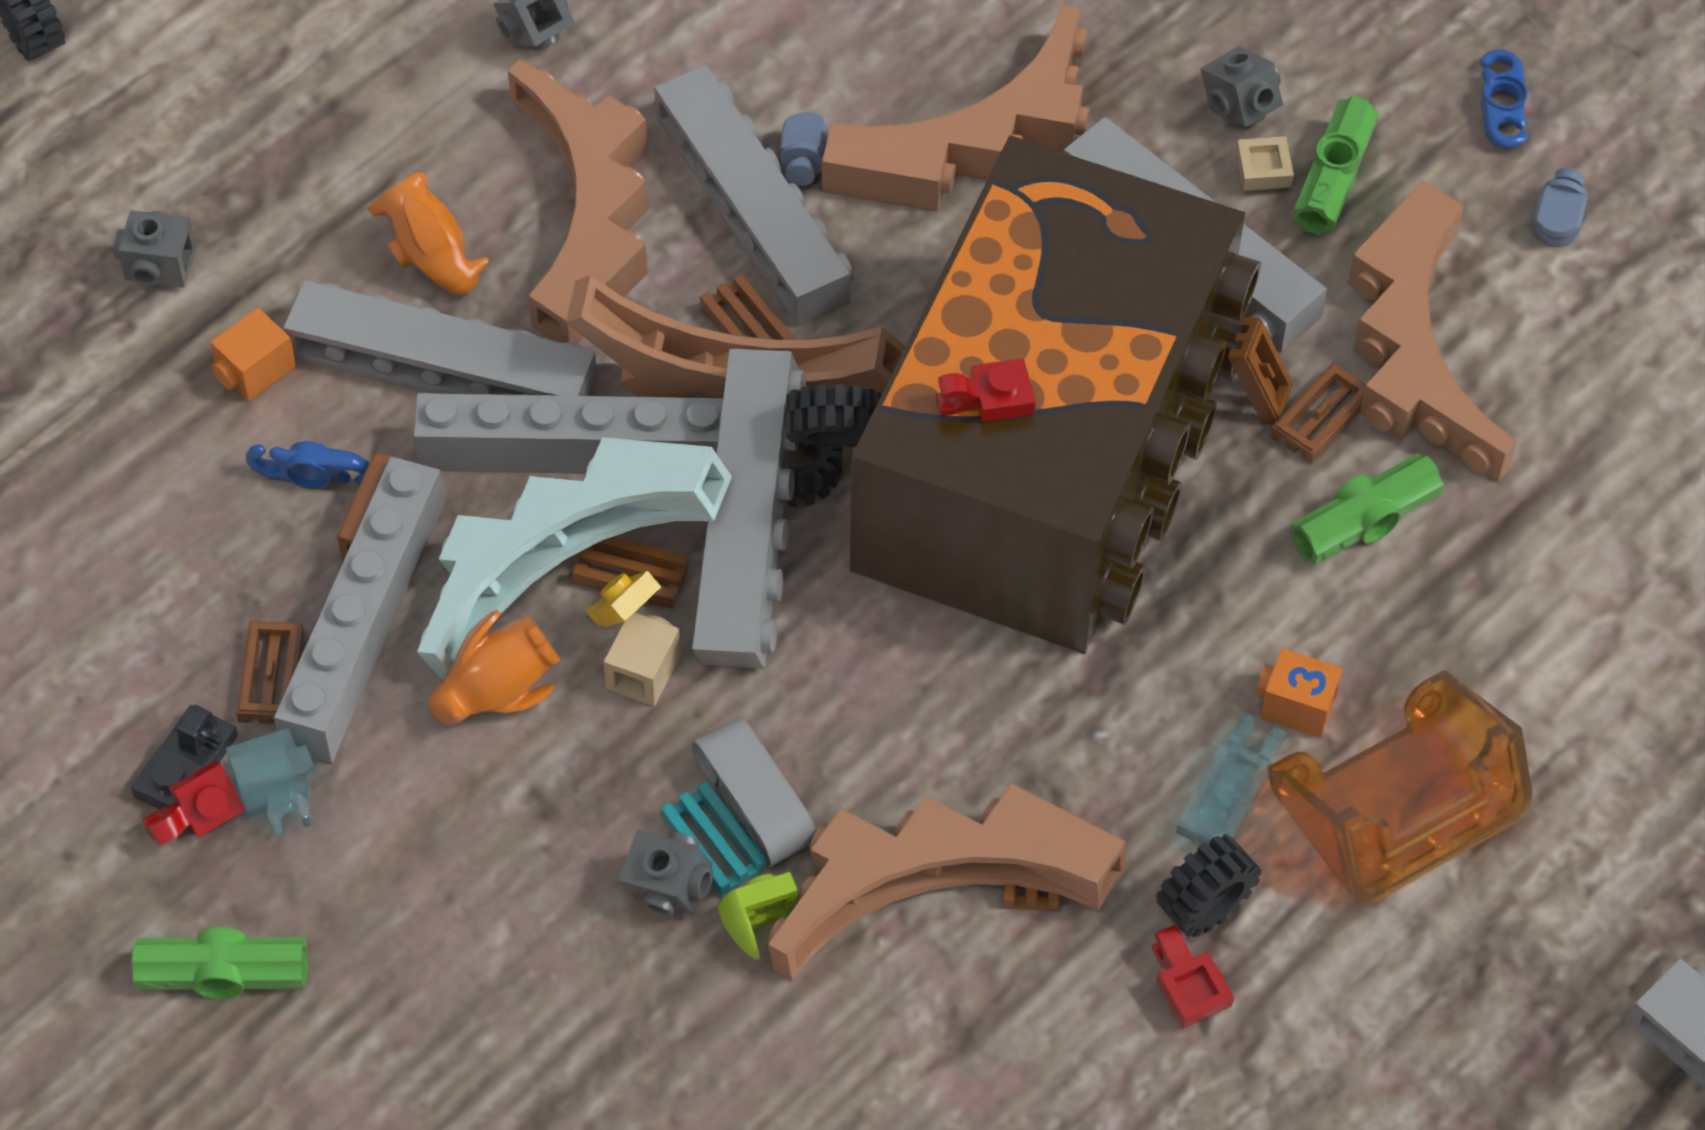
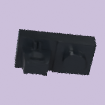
M190 704L164 743L159 746L131 786L134 798L159 810L175 802L168 787L215 760L220 762L238 737L236 726L214 716L212 712L196 704Z

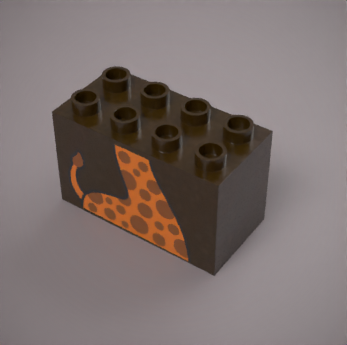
M1009 135L852 454L850 572L1082 654H1086L1102 617L1125 625L1134 609L1145 576L1146 565L1137 562L1142 552L1146 538L1149 537L1162 541L1173 519L1182 488V482L1173 478L1180 465L1182 456L1194 460L1199 458L1209 436L1216 413L1217 401L1209 399L1217 377L1232 381L1236 374L1228 355L1231 349H1238L1234 340L1237 333H1244L1241 322L1252 300L1261 269L1260 261L1239 255L1245 212ZM1024 358L1036 399L1034 415L981 422L978 409L967 410L954 415H940L936 400V393L941 392L938 377L950 373H959L969 378L971 365Z

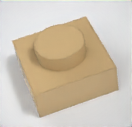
M1286 136L1240 139L1237 141L1236 155L1243 191L1292 188L1294 173Z

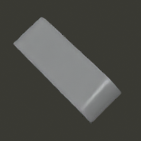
M738 717L691 742L694 757L704 776L721 801L766 858L767 867H772L810 846L816 828L809 813L751 727L742 717Z

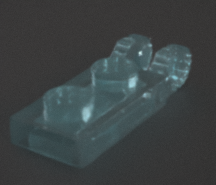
M1243 713L1229 739H1224L1201 779L1178 821L1176 834L1200 845L1204 842L1209 845L1211 839L1218 835L1222 837L1226 834L1235 839L1271 773L1273 762L1281 749L1286 731L1274 727L1268 733L1260 753L1252 752L1244 748V745L1252 736L1256 718Z

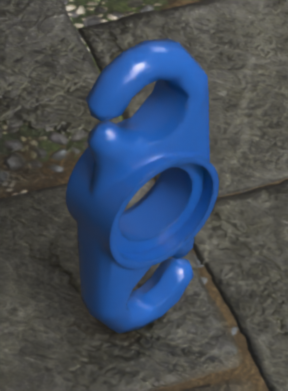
M1503 49L1492 50L1480 59L1481 66L1485 68L1481 72L1484 89L1480 102L1486 138L1495 146L1503 149H1514L1521 146L1528 139L1527 131L1522 130L1527 125L1524 117V108L1528 95L1523 64L1513 52ZM1494 62H1502L1510 70L1498 74L1488 67ZM1497 92H1506L1514 96L1517 102L1513 105L1503 106L1493 101L1491 95ZM1505 124H1511L1521 131L1515 136H1505L1500 133L1498 128Z
M309 441L297 442L290 447V450L277 446L271 448L269 455L274 460L261 458L266 453V449L261 444L251 446L245 454L246 462L250 468L264 477L291 482L308 489L324 488L330 484V481L342 484L348 483L351 480V475L347 470L359 472L354 478V482L359 486L370 463L353 452L328 448L322 444Z

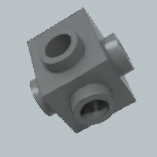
M498 0L493 3L499 15L496 17L497 26L503 37L508 42H512L514 47L532 46L534 51L543 49L560 39L558 33L575 24L568 10L567 0Z
M1239 46L1200 68L1210 110L1243 127L1262 121L1267 114L1283 105L1279 88L1281 78L1274 63Z
M130 210L125 229H118L114 240V257L121 261L125 280L135 281L146 286L158 284L185 287L196 250L190 218L173 216L160 211L141 212Z
M637 830L618 881L635 899L642 900L641 904L645 908L653 912L672 916L674 910L694 915L700 899H704L711 888L713 863L698 848L700 843L688 835L670 831L667 837Z

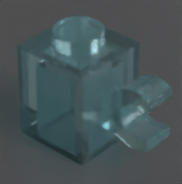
M289 728L226 748L232 774L248 819L267 813L270 827L276 836L283 835L280 819L288 812L299 814L304 827L311 825L310 809L306 801L311 797L306 778L314 776L315 770L306 744L296 747Z

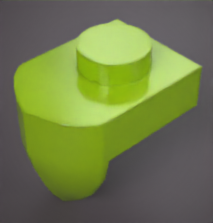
M791 872L778 876L765 874L752 879L746 886L732 890L722 899L717 909L723 925L732 939L749 956L758 960L760 959V954L753 930L776 923L783 916L787 918L798 903V890Z

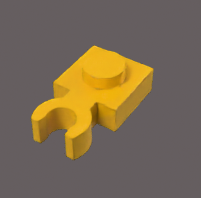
M648 571L630 577L626 573H622L602 589L600 594L603 597L595 604L589 605L584 611L598 627L603 625L606 628L625 622L661 586Z

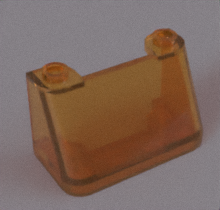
M1445 670L1424 680L1409 693L1404 706L1406 728L1323 773L1319 761L1307 752L1292 753L1267 766L1271 789L1276 798L1342 886L1363 903H1373L1381 900L1514 825L1525 815L1532 802L1533 791L1522 727Z

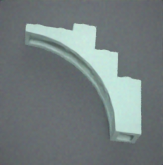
M602 437L594 458L590 460L587 466L584 481L530 476L522 496L516 502L511 520L458 515L449 536L443 543L442 552L439 557L440 562L450 573V577L441 590L440 600L428 627L422 634L417 652L435 674L444 680L469 630L487 614L495 610L502 614L532 583L562 561L602 540L636 528L668 522L714 521L731 481V474L712 447Z

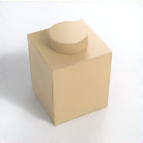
M634 612L623 623L604 660L606 689L655 707L681 656L679 628L672 626L671 623L662 617L648 615L646 617Z

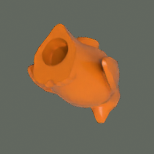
M416 172L385 192L367 209L373 216H386L391 221L395 239L388 242L387 246L403 269L413 264L427 278L448 293L455 296L467 295L478 284L479 276L489 263L487 257L472 261L466 258L464 234L457 220L448 207L428 189V179L424 172Z
M495 610L483 617L469 630L458 650L453 665L444 680L434 689L428 700L429 710L438 722L452 725L462 722L471 715L483 712L509 713L523 711L542 702L552 693L555 688L553 684H546L529 690L553 665H556L561 660L530 615L515 620L488 634L489 629L501 614V612Z

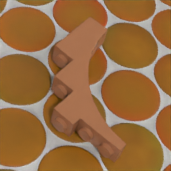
M1062 5L1052 33L1035 59L1010 83L978 103L946 116L911 124L861 126L832 123L822 159V192L938 212L942 192L951 194L955 174L988 179L1009 135L1064 153V149L1075 141L1076 135L1081 136L1086 132L1090 107L1081 106L1083 86L1077 85L1079 66L1072 65L1074 57L1083 58L1087 39V29L1079 28L1081 8Z
M519 59L508 70L511 102L534 119L558 147L572 175L576 192V207L567 240L552 268L528 295L531 325L554 341L578 343L583 336L566 324L576 280L591 275L619 295L625 297L648 274L646 244L637 233L630 229L648 211L646 181L638 171L630 167L648 150L646 119L633 106L623 105L609 95L595 107L583 94L573 93L556 82L546 70L536 69L522 59Z
M1422 180L1353 254L1348 285L1353 287L1363 298L1375 301L1359 319L1354 349L1360 352L1368 362L1382 366L1365 385L1360 415L1364 416L1376 429L1384 432L1387 431L1401 441L1414 428L1428 442L1442 446L1461 458L1473 471L1484 473L1496 482H1499L1510 469L1517 440L1488 419L1460 389L1442 359L1430 320L1429 282L1438 261L1457 236L1464 205Z
M591 275L575 281L566 324L623 367L620 383L638 397L685 398L700 392L706 398H724L729 349L791 351L799 369L804 370L806 373V386L816 388V385L826 384L827 387H835V384H844V387L849 388L855 385L862 386V389H874L875 392H880L882 395L905 348L903 343L882 326L850 335L813 340H770L712 331L691 326L655 313L619 295Z
M1012 783L1000 800L994 798L989 802L982 814L980 823L925 796L915 812L910 810L905 813L897 826L895 836L840 808L829 824L823 823L817 829L811 840L810 852L815 874H812L803 884L798 896V903L787 918L783 916L778 919L771 929L767 943L773 971L792 981L820 948L852 923L890 903L930 890L972 884H1011L1059 894L1099 910L1127 869L1126 841Z

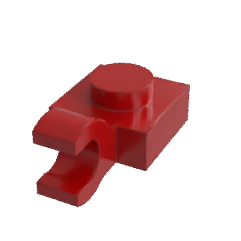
M1024 358L971 365L969 378L959 373H950L938 377L941 392L936 393V400L940 415H954L963 411L978 409L981 422L1034 415L1036 399Z
M215 760L168 787L175 802L150 814L142 822L151 839H156L158 844L162 845L180 835L187 826H189L192 834L199 838L246 811L222 764Z
M1175 924L1155 933L1154 936L1157 943L1152 944V950L1158 962L1166 969L1158 973L1156 982L1182 1029L1232 1007L1234 996L1208 951L1193 957Z

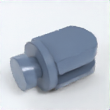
M803 112L794 114L785 120L782 127L779 155H781L780 165L786 172L787 180L790 183H795L797 186L811 184L815 176L822 171V159L829 135L824 119L815 113Z
M1561 168L1556 171L1554 179L1547 181L1544 187H1542L1533 218L1534 234L1542 243L1549 246L1562 247L1570 245L1578 236L1588 203V194L1583 187L1585 179L1580 172L1569 168Z

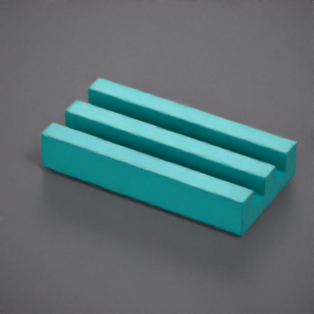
M707 781L697 785L695 793L690 795L687 791L679 796V802L673 806L669 802L660 807L661 817L672 831L688 835L699 842L681 818L689 814L733 872L727 878L700 843L698 848L713 863L712 885L721 897L767 870L766 858ZM701 805H705L749 865L744 866L700 808Z

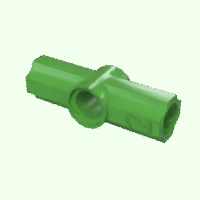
M1354 95L1348 99H1339L1325 135L1317 143L1314 162L1292 215V220L1296 221L1305 232L1318 236L1324 232H1333L1347 195L1355 186L1357 170L1379 116V111L1374 109L1367 99Z
M1417 453L1374 478L1368 474L1354 477L1338 490L1333 501L1291 523L1290 535L1293 538L1297 552L1305 562L1310 561L1317 565L1361 539L1367 544L1382 539L1396 527L1402 516L1442 494L1444 483L1440 478L1438 467L1428 456L1424 457Z
M213 927L202 930L198 934V938H137L136 944L133 945L132 953L133 984L136 990L193 989L203 997L218 1000L238 997L243 993V989H304L308 973L307 943L305 937H247L241 931L227 927Z

